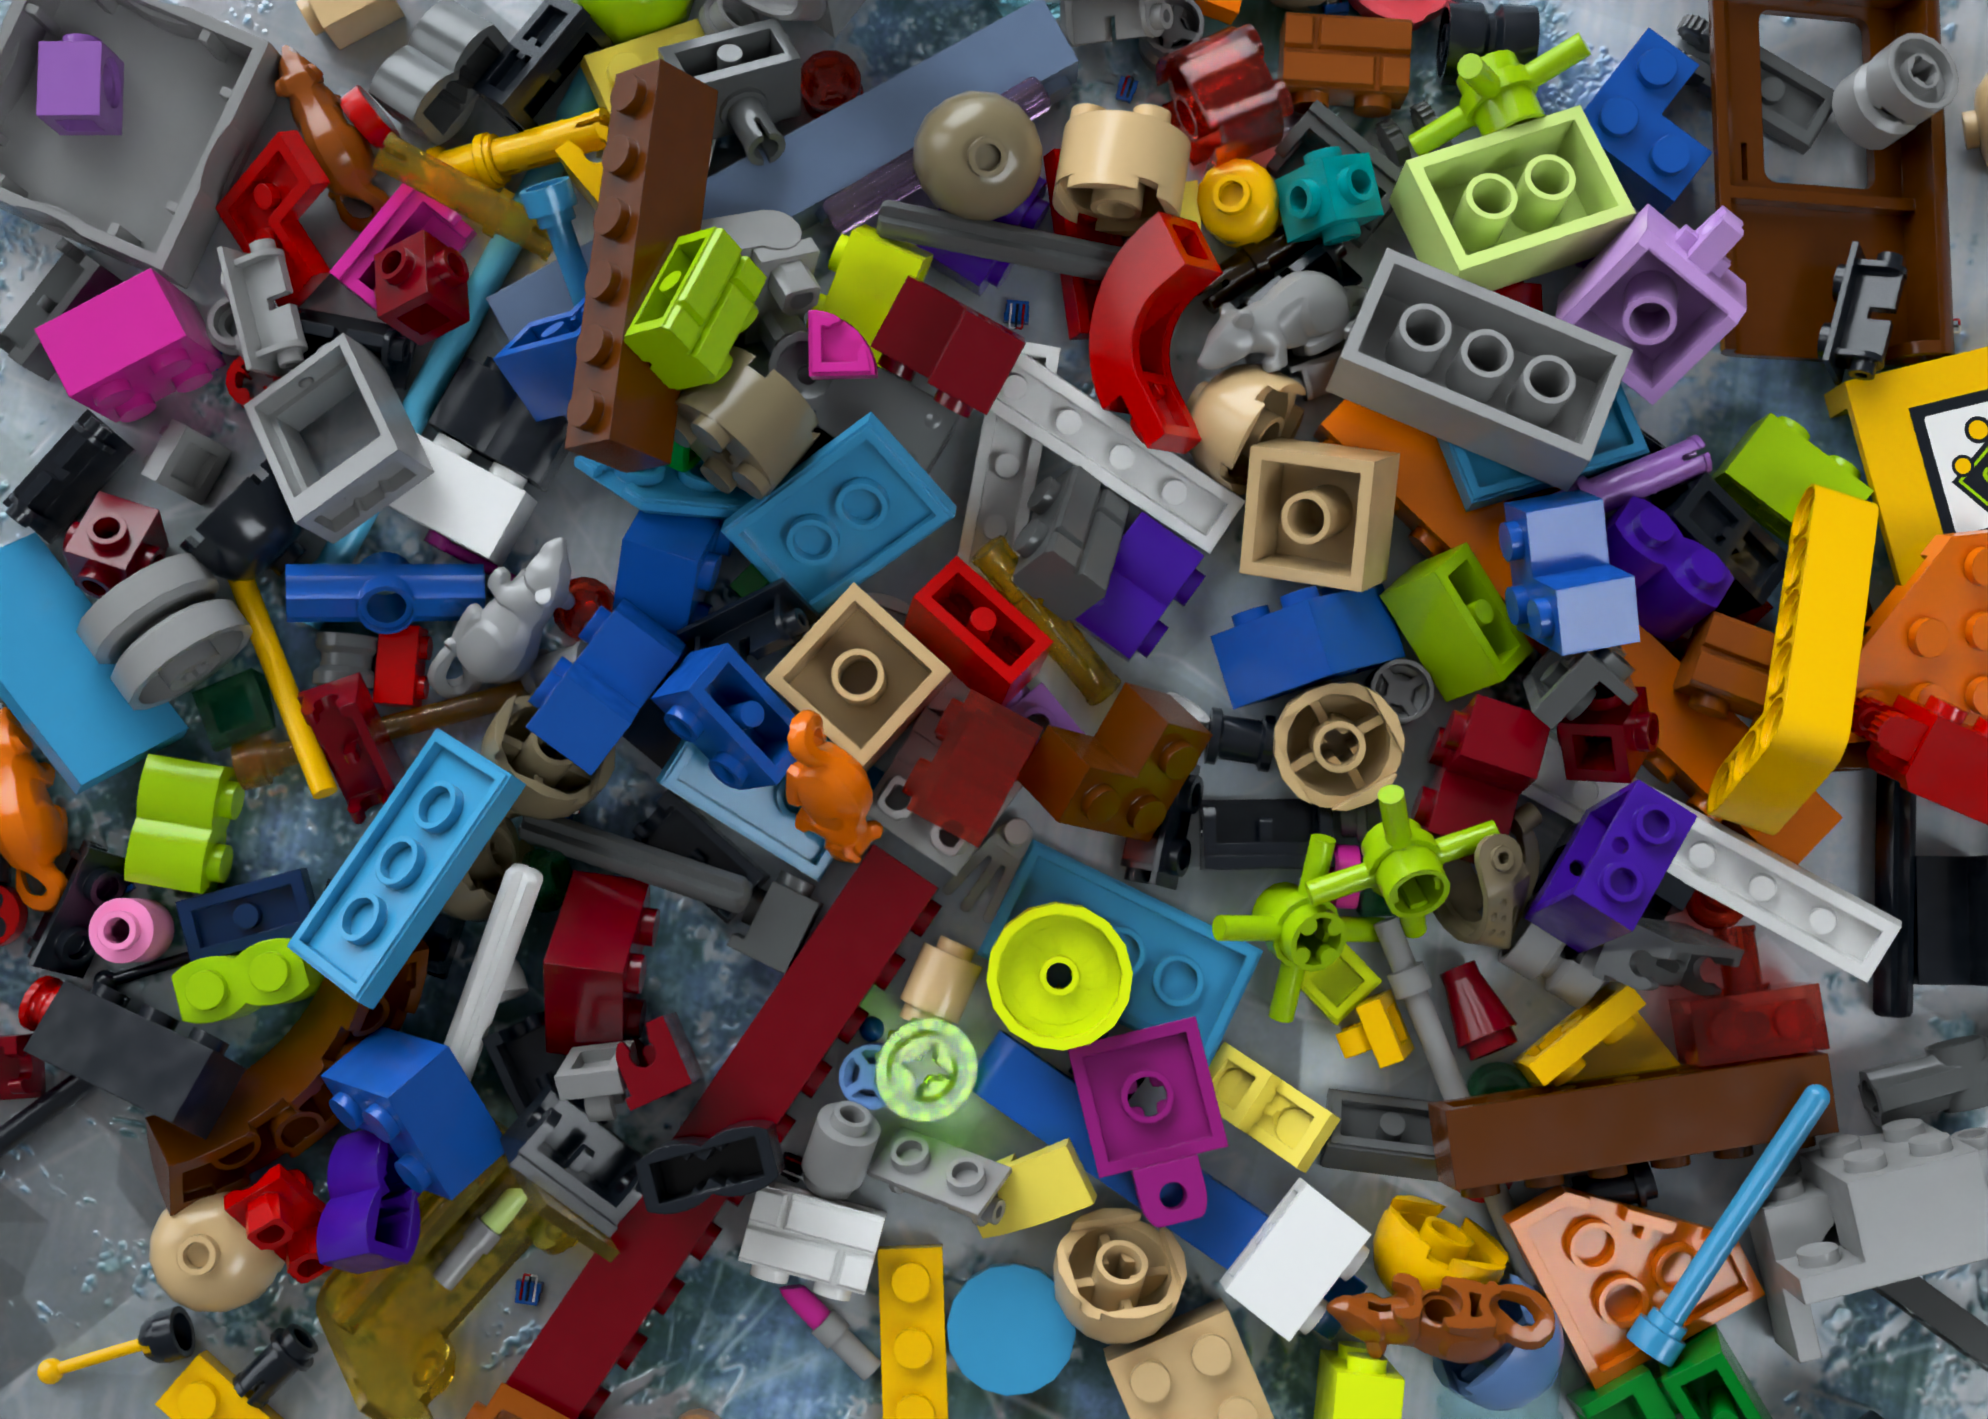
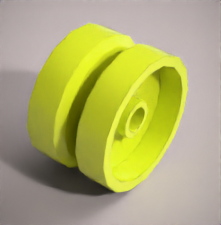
M1053 901L1029 907L1005 924L991 948L986 982L993 1009L1010 1032L1035 1047L1064 1051L1092 1044L1115 1026L1129 1002L1133 971L1125 943L1107 920L1082 905ZM1063 963L1070 968L1069 972L1072 979L1066 987L1062 988L1058 983L1054 988L1048 983L1047 970L1053 964Z

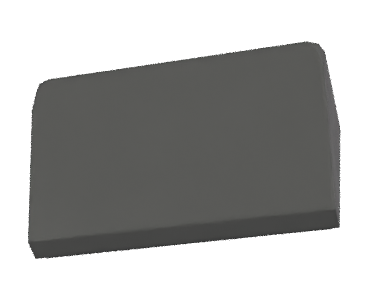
M1329 1088L1326 1109L1341 1120L1321 1149L1320 1165L1332 1169L1440 1182L1437 1177L1427 1104L1435 1101Z

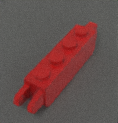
M1898 694L1892 706L1872 697L1868 698L1865 695L1861 699L1857 697L1856 701H1854L1851 732L1870 741L1871 745L1866 753L1869 767L1872 770L1898 781L1900 786L1910 793L1988 825V719L1979 716L1973 726L1964 723L1968 712L1933 695H1930L1926 704L1923 705Z

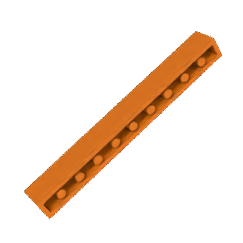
M1344 399L1319 425L1313 437L1320 443L1400 453L1394 514L1412 531L1408 535L1411 543L1429 559L1467 542L1505 603V592L1507 587L1512 586L1510 562L1505 560L1501 552L1499 526L1501 523L1506 522L1504 503L1511 502V500L1466 512L1435 436ZM1639 625L1641 642L1620 646L1627 653L1624 658L1635 669L1630 675L1634 686L1646 687L1649 712H1655L1659 720L1658 745L1654 752L1647 754L1642 765L1661 782L1669 784L1673 781L1690 797L1686 802L1687 806L1798 865L1843 817L1816 791L1774 836L1708 815L1706 810L1707 799L1713 779L1721 764L1750 728L1730 711L1727 718H1717L1691 709L1688 706L1690 696L1673 690V684L1681 662L1654 636ZM1524 634L1531 647L1536 649L1542 656L1549 650L1548 647Z

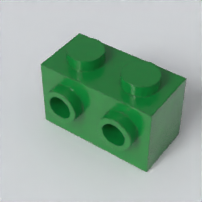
M1716 1323L1684 1340L1686 1347L1672 1367L1659 1362L1661 1376L1655 1380L1675 1416L1681 1413L1684 1419H1773Z

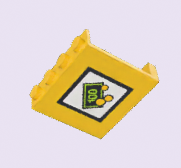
M1988 347L1877 373L1873 380L1852 379L1844 381L1824 394L1830 418L1849 414L1868 486L1874 490L1871 497L1873 503H1876L1879 507L1878 522L1896 585L1904 586L1923 563L1924 559L1920 554L1935 535L1988 530Z

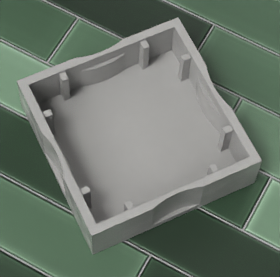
M13 0L1 24L0 209L145 271L152 268L167 281L187 289L221 218L215 207L238 181L277 99L275 81L279 79L278 67L281 55L267 40L190 7L177 6L158 0ZM71 33L88 34L101 39L124 62L122 135H59L36 116L38 41H62L64 35Z

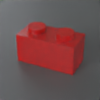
M409 625L408 628L398 633L378 634L373 702L375 704L392 707L422 708V699L428 698L430 686L427 676H424L426 660L431 659L433 651V640L431 636H428V630L420 626Z

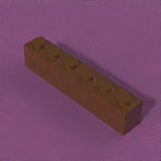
M657 59L616 74L615 84L611 92L610 103L612 107L607 143L602 155L603 172L598 208L593 219L594 237L589 271L585 279L586 295L581 332L576 343L577 361L573 390L567 408L568 426L564 449L624 473L671 464L678 405L675 401L680 396V390L668 388L650 369L651 363L643 362L623 340L678 237L701 231L718 91L662 59Z
M1800 1047L1571 1081L1558 1087L1551 1084L1545 1087L1538 1086L1430 1102L1427 1104L1438 1181L1456 1191L1460 1190L1461 1197L1483 1198L1501 1193L1500 1184L1524 1180L1526 1188H1548L1564 1184L1563 1174L1587 1171L1589 1178L1604 1179L1628 1174V1164L1650 1161L1651 1168L1655 1169L1688 1166L1691 1164L1690 1155L1713 1152V1157L1716 1159L1749 1157L1754 1154L1753 1145L1770 1143L1803 1091L1809 1085L1820 1084L1829 1091L1830 1103L1800 1149L1813 1147L1816 1145L1815 1136L1839 1132L1829 1056L1827 1053Z

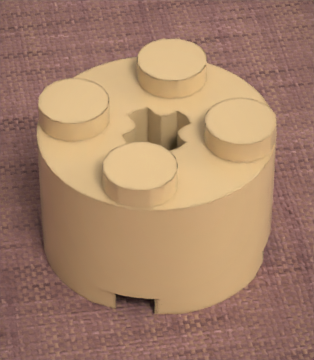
M1090 103L1074 105L1071 109L1070 120H1068L1064 127L1052 197L1054 209L1065 219L1076 224L1078 213L1097 218L1095 231L1119 236H1132L1158 211L1180 217L1191 151L1189 138L1180 129L1170 124L1172 114L1161 106L1141 104L1134 107L1133 112L1106 110L1099 105Z

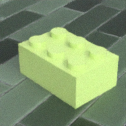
M1581 105L1406 160L1389 199L1418 261L1491 291L1596 257L1636 214Z

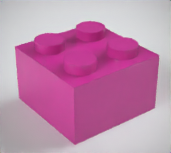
M152 268L34 329L68 396L115 423L119 421L124 423L133 422L149 415L156 409L157 405L155 402L176 391L186 393L204 386L212 379L211 373L227 365L221 352L213 346L208 338L206 324L194 301Z

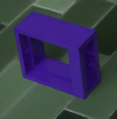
M1639 779L1593 805L1583 814L1524 918L1579 953L1633 932L1694 824L1697 815ZM1573 862L1581 865L1582 874L1580 876H1575L1570 872L1569 866Z

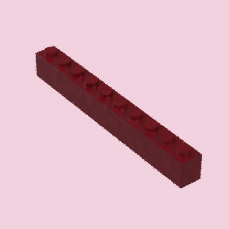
M874 844L673 1139L688 1136L710 1139L729 1125L745 1120L760 1119L775 1123L781 1145L797 1121L789 1116L787 1112L801 1092L812 1099L833 1068L832 1065L823 1059L837 1039L848 1045L870 1014L860 1007L874 985L883 991L887 989L906 961L905 958L896 953L910 932L921 938L942 908V905L933 900L940 888ZM712 1194L700 1205L674 1214L648 1212L642 1196L617 1225L618 1229L610 1238L606 1236L505 1384L570 1419H594L612 1393L602 1386L615 1365L627 1371L649 1339V1337L639 1331L653 1310L662 1316L666 1314L686 1284L676 1275L690 1255L701 1262L723 1230L713 1221L725 1203L729 1201L738 1207L746 1195L728 1197Z

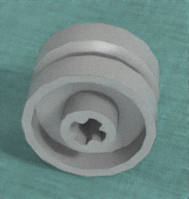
M185 552L166 557L126 578L97 600L81 618L77 627V634L99 664H116L110 679L133 710H147L165 704L192 690L228 664L246 646L253 633L251 625L232 600L214 599L220 587L217 579L191 553Z

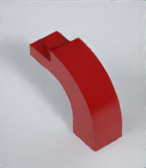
M1160 211L1153 215L1127 240L1115 256L1102 280L1091 317L1089 360L1093 384L1103 410L1130 414V424L1133 432L1148 449L1186 454L1200 443L1202 439L1173 379L1170 366L1171 338L1175 325L1186 306L1221 276L1223 272L1197 222Z

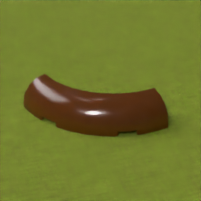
M423 939L418 943L374 1010L358 1003L324 976L313 1000L296 1024L267 1054L245 1070L206 1140L156 1115L145 1117L152 1165L170 1216L176 1215L179 1211L201 1198L245 1188L251 1183L249 1174L263 1168L286 1152L291 1158L299 1156L340 1122L329 1106V1100L334 1096L320 1075L381 1026L399 1031L407 1013H416L427 975L429 947Z

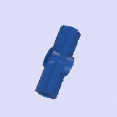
M386 551L373 553L364 558L360 564H285L286 622H361L365 628L375 633L388 635L408 628L413 621H459L467 607L474 603H478L483 609L485 608L484 564H410L406 558L397 553ZM381 591L395 592L393 594L388 595L377 594Z

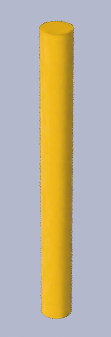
M255 579L235 582L227 580L238 609L253 630L250 637L312 797L313 799L326 798L337 792L338 788L324 752L311 726L306 724L301 713V705L297 699L299 689Z

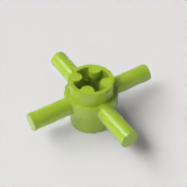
M1579 32L1525 65L1520 64L1514 52L1510 50H1498L1482 57L1474 53L1464 55L1457 65L1459 75L1456 84L1462 95L1459 102L1460 105L1408 136L1417 155L1421 156L1432 152L1473 126L1478 127L1481 136L1546 116L1536 97L1538 87L1591 55L1590 49Z
M1391 784L1382 787L1377 794L1382 822L1376 824L1368 831L1362 841L1361 853L1363 855V863L1305 881V887L1313 907L1372 888L1373 892L1384 897L1391 913L1399 917L1405 936L1414 939L1423 936L1427 931L1425 915L1440 907L1450 893V882L1443 870V864L1474 854L1478 843L1484 837L1500 833L1495 822L1490 820L1434 839L1432 834L1422 829L1419 823L1408 817L1404 789L1398 785Z
M1311 834L1299 886L1287 881L1275 883L1265 889L1256 899L1252 915H1217L1213 920L1212 932L1217 941H1264L1267 949L1281 961L1268 1014L1271 1019L1278 1022H1293L1305 971H1319L1333 964L1342 953L1346 942H1380L1373 925L1386 918L1339 916L1336 907L1330 901L1314 907L1310 902L1305 881L1329 874L1336 839L1328 835Z

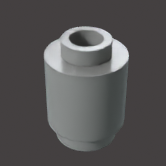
M852 1101L830 1103L822 1107L817 1115L801 1165L805 1185L818 1197L833 1201L846 1199L864 1181L881 1129L877 1119L863 1105Z

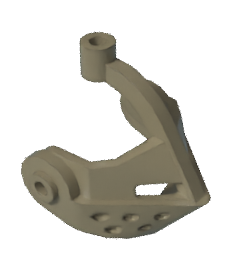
M1526 802L1515 810L1510 832L1516 836V840L1507 834H1491L1484 837L1478 843L1474 852L1477 874L1469 862L1460 859L1443 864V870L1450 882V893L1445 902L1433 913L1444 929L1458 941L1506 950L1511 949V939L1533 892L1539 873V842L1533 829L1540 825L1543 820L1540 811L1532 803ZM1482 907H1483V916H1481V915L1478 913V911H1479Z

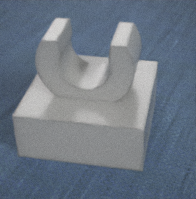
M172 418L168 426L161 428L159 434L162 437L152 455H146L143 464L145 467L141 474L202 506L233 451Z
M634 1040L572 1047L554 1076L560 1101L584 1098L585 1111L589 1122L615 1120L617 1112L614 1104L625 1102V1090L627 1088L616 1062V1047L619 1042H625L631 1050L632 1061L639 1066L640 1061Z

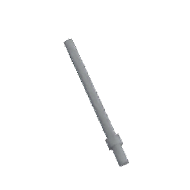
M1398 916L1389 917L1373 925L1392 971L1386 976L1396 1000H1404L1443 1099L1450 1100L1470 1097L1428 993V989L1433 985L1423 961H1415ZM1506 1183L1500 1184L1501 1193L1483 1198L1502 1245L1508 1253V1260L1514 1275L1520 1277L1531 1286L1536 1285L1535 1279L1502 1218L1504 1214L1515 1209V1205Z

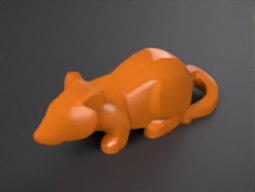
M3 707L0 710V853L6 862L16 869V890L23 903L34 911L54 912L68 883L65 874L53 863L56 857L66 852L67 813L64 807L55 805L52 802L47 790L54 783L55 769L46 762L38 763L31 755L34 748L33 742L10 709ZM26 873L39 880L46 887V892L43 895L39 896L32 893L28 885Z
M803 710L792 718L790 731L787 736L788 750L797 762L791 764L786 772V798L788 804L796 807L802 806L796 815L795 827L804 833L811 831L825 839L824 848L835 860L842 863L857 864L861 862V856L870 843L879 839L883 833V826L880 822L876 820L866 821V815L873 803V791L867 772L846 750L832 742H826L823 719L818 713L812 710Z

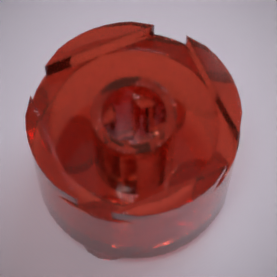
M1246 24L1239 28L1233 26L1224 28L1159 58L1156 64L1155 77L1157 87L1168 82L1172 98L1171 101L1163 104L1162 107L1169 110L1172 114L1170 124L1180 129L1190 140L1189 162L1193 166L1202 162L1207 164L1203 172L1204 175L1211 168H1217L1234 158L1247 160L1279 145L1284 134L1283 119L1292 115L1294 111L1292 98L1286 85L1280 79H1272L1263 60L1264 47L1262 40L1251 24Z

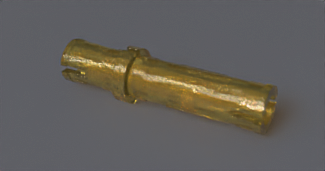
M393 132L388 134L383 142V145L386 147L384 151L379 150L373 163V169L384 172L483 226L481 231L487 236L494 238L496 234H499L541 257L543 261H548L554 250L547 230L539 229L536 219H528L524 205L514 200L515 193L506 188L498 192L397 137V134Z
M999 535L987 542L974 554L971 562L982 571L993 587L1054 641L1048 653L1049 656L1079 689L1086 702L1090 706H1095L1106 700L1120 686L1121 679L1110 670L1071 620H1062L1042 605L1044 599H1034L1023 591L1039 609V614L1028 598L1013 583L1011 577L1014 579L1013 574L1019 556L1009 546L1007 539ZM1053 628L1062 637L1066 644L1071 648L1075 655L1080 659L1081 664L1072 655L1068 648L1063 644L1059 637L1054 633Z

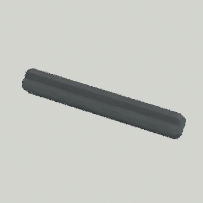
M893 200L882 202L876 226L877 234L883 238L1101 282L1110 264L1122 248L991 220L963 219L946 211Z
M523 816V821L518 827V836L525 840L527 844L734 913L745 911L753 894V884L744 876L565 817L536 820Z

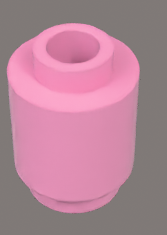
M115 898L109 900L94 912L89 924V939L93 949L100 957L113 963H138L155 960L167 951L174 937V922L170 912L161 903L147 898Z

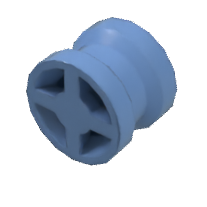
M868 1042L856 1047L844 1058L839 1070V1085L843 1095L849 1101L859 1103L871 1110H877L889 1105L898 1096L905 1081V1067L901 1057L892 1047L883 1043Z

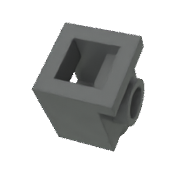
M781 870L776 881H772L768 891L758 887L751 897L741 919V922L750 926L746 936L740 933H733L727 946L785 974L802 950L824 905L811 898L816 886Z

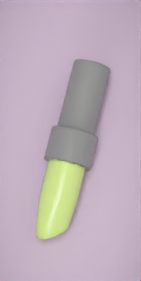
M525 1188L506 1189L483 1216H477L464 1231L463 1239L437 1267L432 1276L442 1286L452 1291L483 1254L487 1255L502 1238L501 1233L517 1216L528 1200L532 1190Z

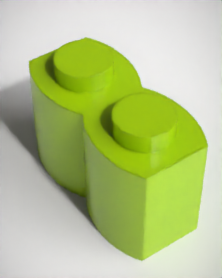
M148 754L139 783L136 819L130 834L125 858L124 881L198 894L216 891L218 883H224L227 880L233 862L232 846L226 845L227 828L230 819L236 820L239 817L244 803L245 787L243 782H238V768L166 755Z
M275 938L258 942L243 950L239 955L210 956L194 960L178 969L171 978L182 1021L202 1024L237 1019L252 1014L262 1006L298 1002L313 997L318 991L324 975L287 947L292 938Z

